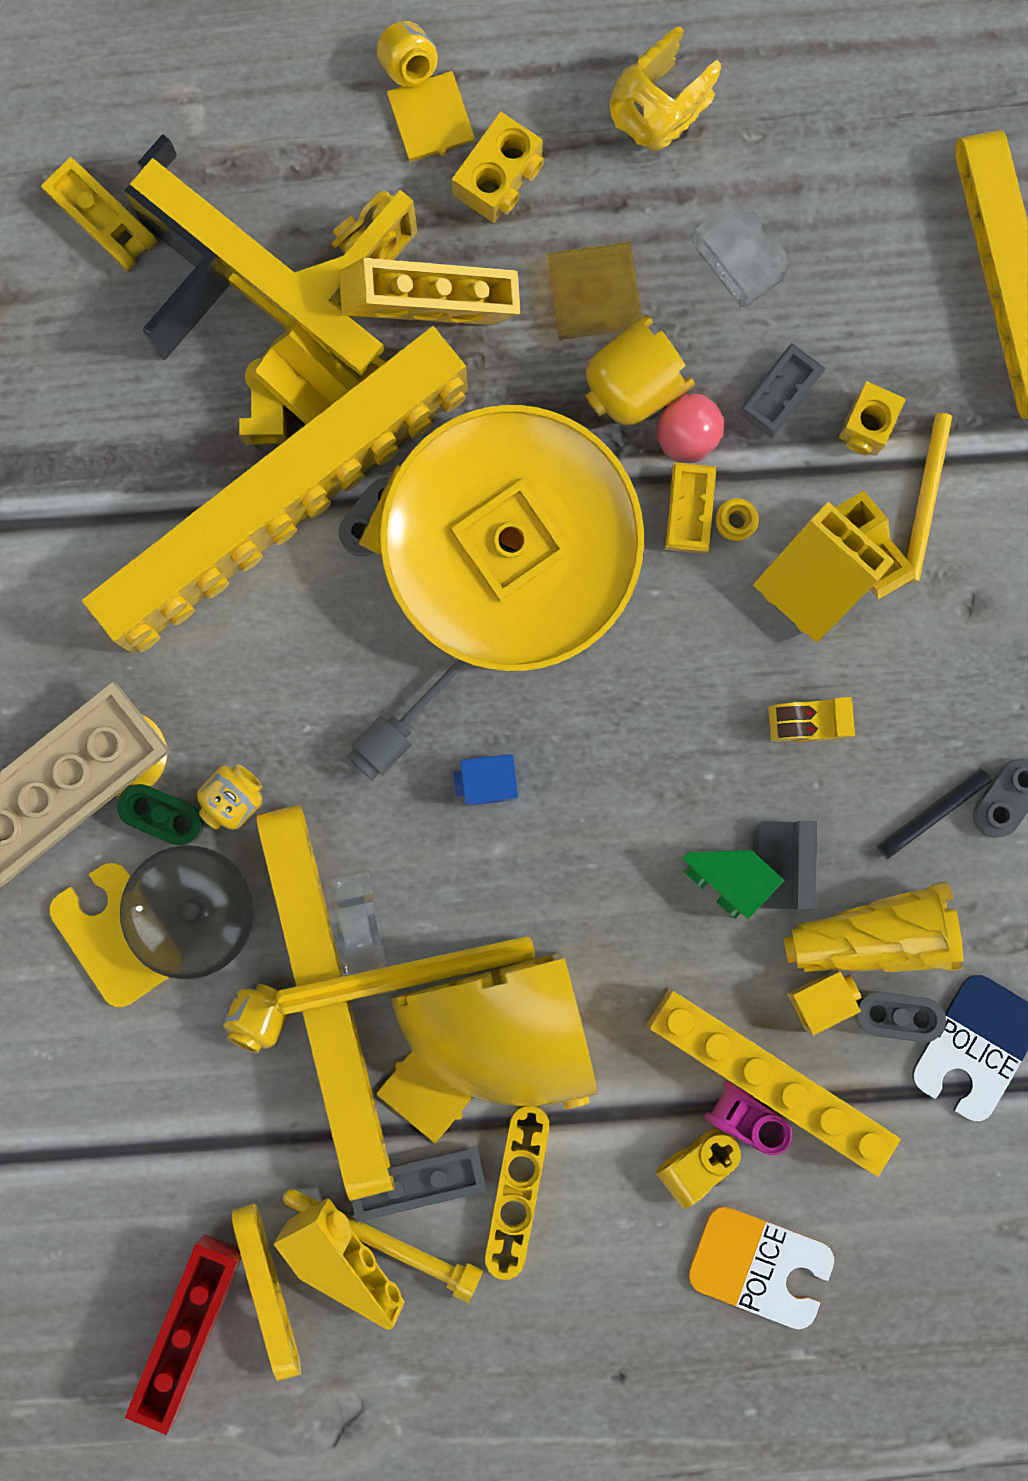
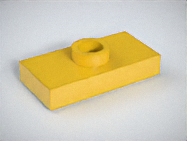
M673 463L664 550L702 554L709 552L716 466Z

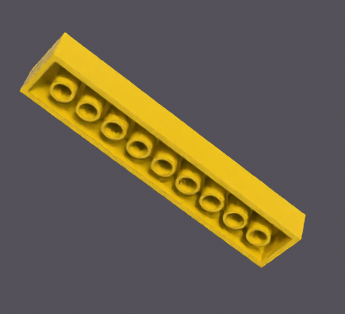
M432 326L81 601L116 644L131 654L137 650L142 653L150 649L160 640L161 636L158 633L168 625L173 623L176 626L187 620L195 612L193 606L205 596L211 599L220 594L229 585L228 578L240 569L246 572L256 566L263 558L262 552L274 542L277 545H281L289 540L297 532L295 526L308 516L311 519L316 518L326 511L331 505L330 498L342 489L345 492H349L358 486L365 478L363 473L375 463L381 466L390 461L398 453L399 449L397 446L410 436L412 439H416L423 435L432 426L431 419L444 410L446 413H449L461 405L466 399L464 393L468 391L466 365L436 328Z

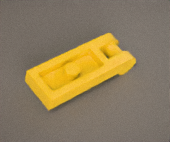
M72 157L66 160L41 185L43 191L126 272H129L137 264L135 259L144 250L149 252L158 243L155 237ZM126 229L132 237L121 246L115 239Z

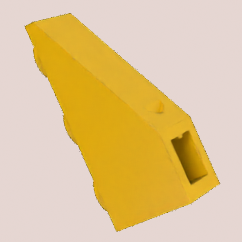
M327 1198L288 1219L275 1240L274 1246L297 1277L384 1329L390 1330L394 1328L405 1303L400 1290L394 1282L387 1278L376 1263L372 1251L362 1244L351 1229L347 1217L337 1210L331 1200Z

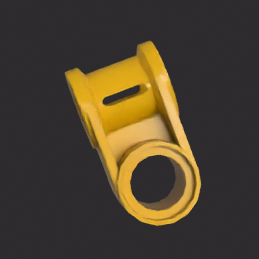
M712 1128L686 1148L669 1157L658 1167L655 1174L681 1208L687 1209L701 1200L717 1183L739 1166L741 1150L734 1137L719 1128ZM717 1142L721 1147L729 1144L726 1147L728 1156L723 1160L717 1155L711 1158L713 1155L711 1150L712 1144Z

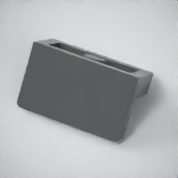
M817 821L760 822L758 824L757 856L785 880L760 906V909L816 910Z

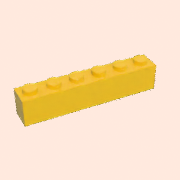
M669 988L646 1023L649 1029L876 1177H879L901 1141L900 1137Z

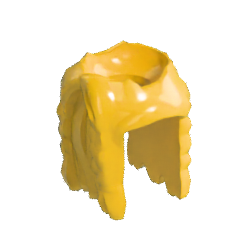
M676 27L666 33L662 40L647 48L646 52L639 56L636 63L625 68L622 75L618 77L610 98V113L615 127L633 138L636 145L643 146L654 152L662 150L672 140L679 138L680 134L688 129L690 124L698 118L699 113L708 108L715 95L712 87L720 75L721 63L717 59L675 99H672L654 85L675 65L676 58L674 56L679 51V41L684 36V29L681 27ZM634 102L643 108V116L637 110Z

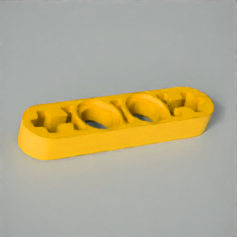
M519 1106L512 1113L509 1122L485 1251V1264L488 1271L500 1280H510L516 1277L522 1271L526 1260L549 1135V1119L546 1112L540 1106ZM528 1113L536 1114V1122L542 1124L541 1130H533L530 1142L531 1146L540 1145L538 1153L525 1147L511 1148L514 1140L522 1144L524 1131L523 1127L517 1126L518 1119L525 1120ZM519 1156L529 1158L534 1164L533 1175L525 1181L515 1180L508 1171L510 1162ZM517 1201L525 1207L526 1216L520 1224L509 1225L502 1220L500 1211L505 1203ZM497 1229L508 1235L523 1234L522 1241L514 1237L512 1239L511 1255L518 1257L517 1262H509L507 1269L500 1268L499 1260L492 1258L493 1253H501L503 1249L504 1236H495Z
M256 1204L232 1210L233 1228L274 1376L277 1381L301 1375V1364L260 1212Z

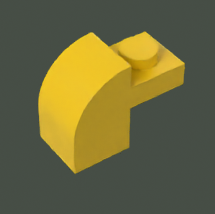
M864 490L835 507L894 560L893 564L870 589L878 600L915 578V568L890 539L889 519Z

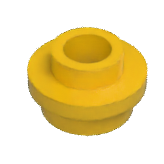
M733 498L724 502L719 507L715 517L718 532L725 539L734 542L750 538L756 531L759 523L756 508L749 501L741 498ZM732 514L740 515L744 520V525L740 528L733 527L729 523V516Z

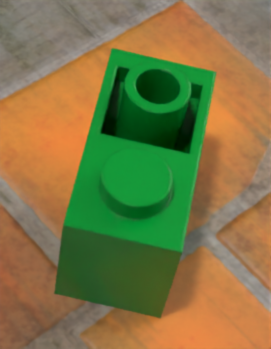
M752 850L688 852L682 858L689 865L683 872L701 889H704L709 883L718 891L721 896L716 902L734 919L740 914L749 919L785 881Z

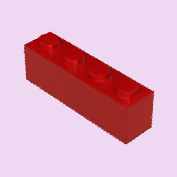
M203 1234L195 1243L124 1417L125 1419L164 1435L169 1433L177 1420L242 1260L238 1247Z

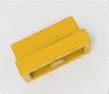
M297 323L274 339L252 371L253 377L305 424H308L360 383Z

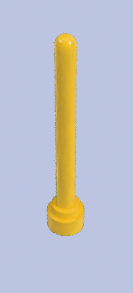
M289 1189L283 1194L284 1204L300 1213L320 1203V1201L295 1189ZM343 1213L347 1217L351 1229L362 1243L447 1283L446 1288L453 1291V1297L469 1304L483 1273L482 1269L469 1263L466 1266L457 1263L454 1267L363 1222L356 1223L355 1218Z

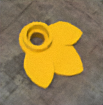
M379 191L363 207L357 221L351 215L332 231L337 237L331 243L334 249L339 247L345 254L344 248L349 239L357 231L363 233L367 229L365 225L372 220L373 213L378 205L386 198L391 200L394 195H390L387 191Z

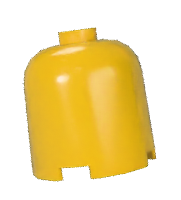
M645 314L597 351L587 363L585 374L591 392L586 394L585 397L599 417L607 413L619 424L635 425L695 387V382L690 376L685 379L682 378L679 371L686 365L664 332L661 330L654 335L648 328L653 323L649 315Z

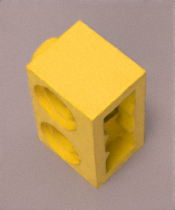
M500 111L453 176V196L492 223H495L502 212L507 215L514 208L520 197L518 190L526 178L532 181L541 170L545 160L542 157L543 139ZM509 148H517L523 152V155L516 159H510L504 156L503 152ZM491 181L496 183L499 188L495 192L485 193L478 186L483 182Z

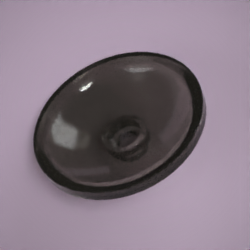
M193 845L170 847L147 858L129 878L120 903L122 932L133 954L152 971L175 979L205 977L229 965L245 947L253 928L255 915L253 894L242 871L221 853L206 847ZM191 903L196 904L200 909L199 917L195 920L188 919L185 913L186 907Z

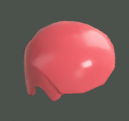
M685 393L669 403L661 413L657 422L656 439L663 452L677 462H700L718 446L724 434L725 419L717 404L705 395Z

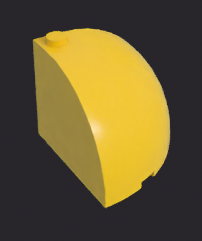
M560 953L390 997L398 1025L417 1057L439 1079L468 1096L507 1106H538L562 1102L564 1109H571L590 1103L589 1096L598 1094L591 1058L566 960Z

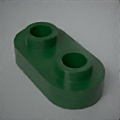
M143 784L132 785L126 788L118 799L117 810L124 823L170 844L178 846L190 845L198 840L203 832L204 820L199 815L200 810L197 807L153 787ZM141 799H146L150 805L149 811L144 815H139L136 811V804ZM181 816H186L190 822L189 828L185 832H179L175 827L176 820Z

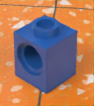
M513 754L460 760L462 771H453L456 798L465 797L466 806L518 800Z

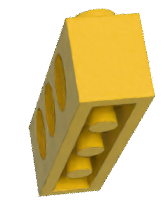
M362 258L339 271L343 316L495 325L520 314L518 271Z

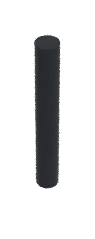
M983 769L976 771L877 845L880 853L887 860L990 784L991 779Z

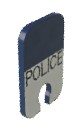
M972 975L962 983L946 1010L944 1031L937 1039L927 1043L912 1071V1079L917 1088L936 1099L942 1090L944 1075L952 1069L964 1070L970 1078L971 1086L969 1092L959 1098L953 1110L972 1121H983L994 1111L1028 1052V1001L988 977Z

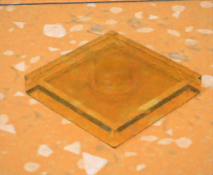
M631 242L546 254L559 340L624 331L642 317Z

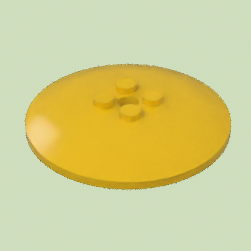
M499 405L467 412L451 419L426 436L411 451L398 470L386 497L381 520L380 547L385 575L396 602L415 629L429 642L454 658L471 665L501 671H526L551 666L577 655L601 638L616 622L629 602L639 578L644 552V525L638 497L627 472L613 452L596 435L572 419L553 411L523 405ZM514 528L520 532L523 542L517 552L509 553L500 547L498 539L503 529Z

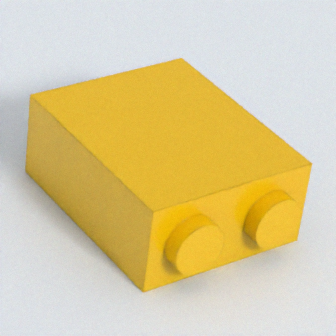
M827 502L755 581L753 586L763 594L768 602L775 605L793 621L800 631L818 643L882 577L894 560L831 503Z

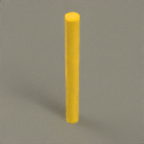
M936 413L906 558L915 568V578L909 582H920L952 422V415L947 413Z

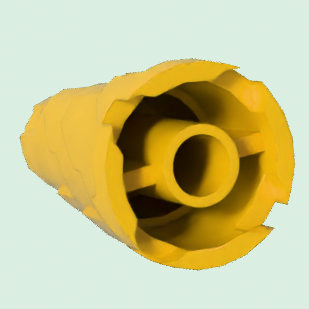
M946 881L933 883L927 888L871 902L869 905L855 907L831 917L796 924L797 928L791 929L792 936L783 937L787 963L796 962L797 969L804 968V972L837 969L849 971L884 970L885 972L944 969L950 972L962 970L961 963L964 962L963 946L957 910L947 908L946 900L954 899L951 888Z

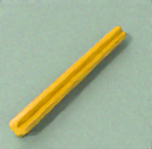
M525 936L279 990L275 996L276 1005L281 1015L291 1014L529 961L535 957V949L532 939Z

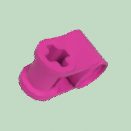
M726 1079L723 1084L725 1091L713 1111L706 1112L703 1118L732 1137L740 1138L764 1154L779 1155L785 1152L792 1141V1129L789 1123L778 1113L760 1103V1100ZM768 1121H775L781 1127V1136L773 1144H764L759 1139V1129Z

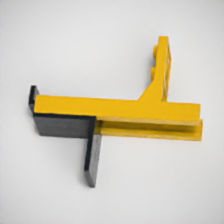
M162 134L138 161L141 172L124 190L140 222L195 266L194 270L142 330L157 355L166 360L224 291L232 285L284 329L288 330L297 323L359 382L386 362L380 358L384 352L383 344L349 316L342 315L339 271L362 258L394 260L417 233L414 201L399 190L391 200L386 198L378 205L372 216L374 221L363 233L357 231L349 239L344 248V256L294 273L166 169L176 158L177 154L171 140Z

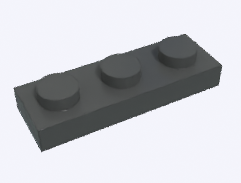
M478 1146L393 1165L387 1169L389 1176H393L394 1190L354 1200L352 1205L357 1223L487 1192Z

